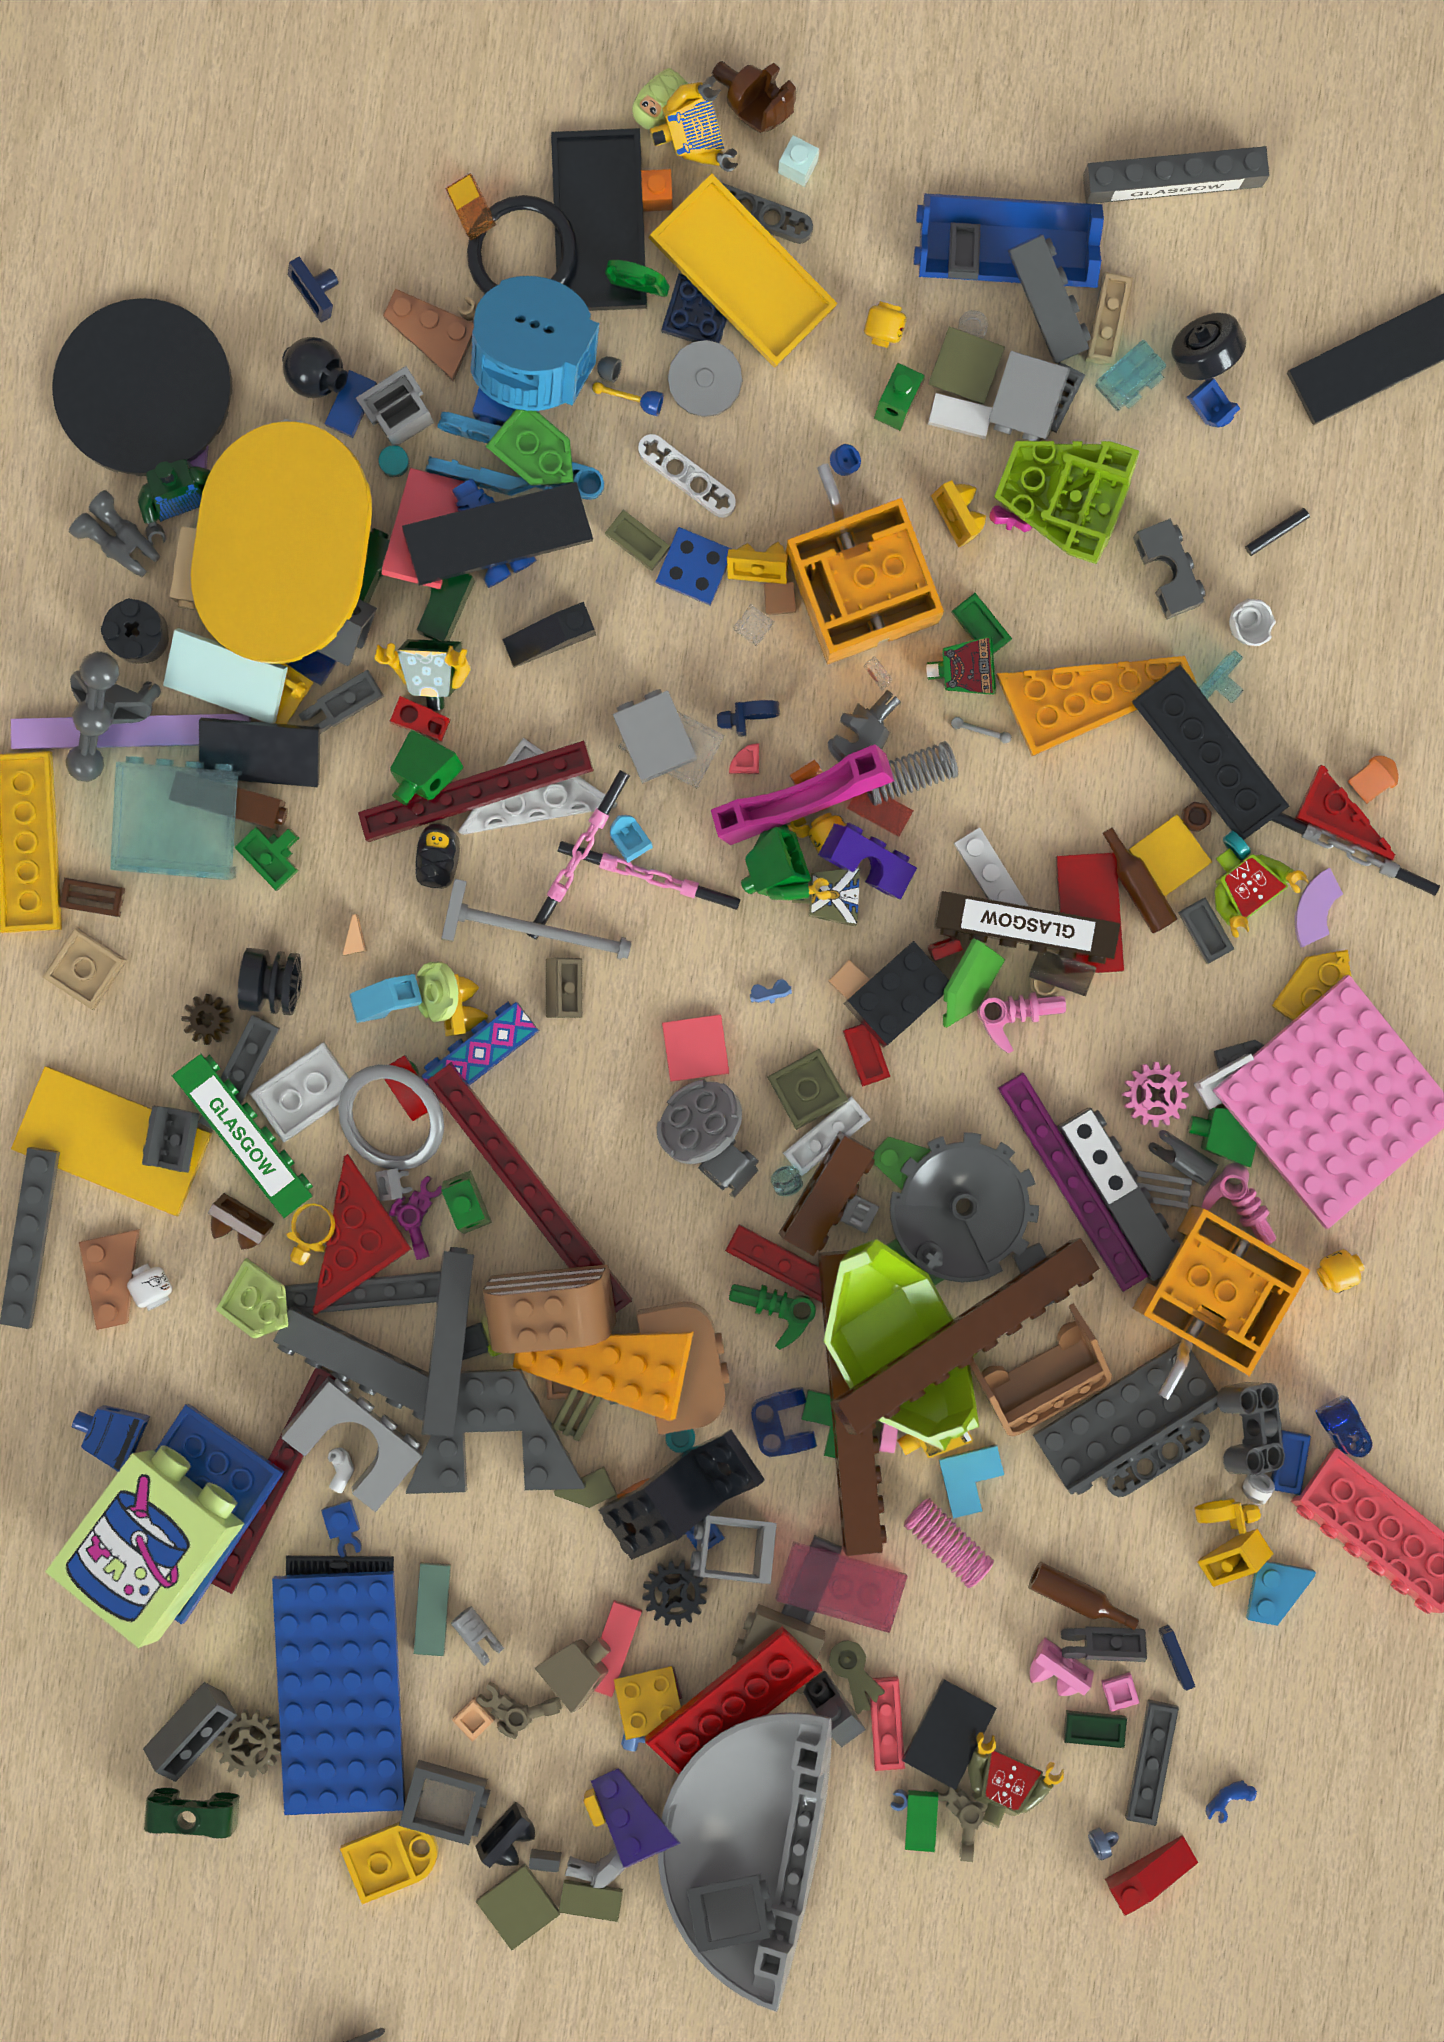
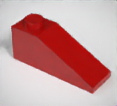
M1181 1835L1105 1878V1881L1121 1911L1126 1916L1154 1900L1198 1864V1861L1184 1836Z

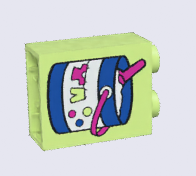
M164 1445L157 1452L149 1450L131 1454L45 1571L137 1648L160 1640L245 1524L231 1513L236 1507L237 1501L227 1491L213 1483H207L201 1489L185 1476L191 1467L190 1463L181 1454Z

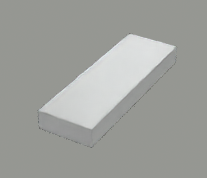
M852 1096L848 1099L849 1102L835 1109L783 1152L801 1176L824 1158L839 1131L851 1136L871 1120Z

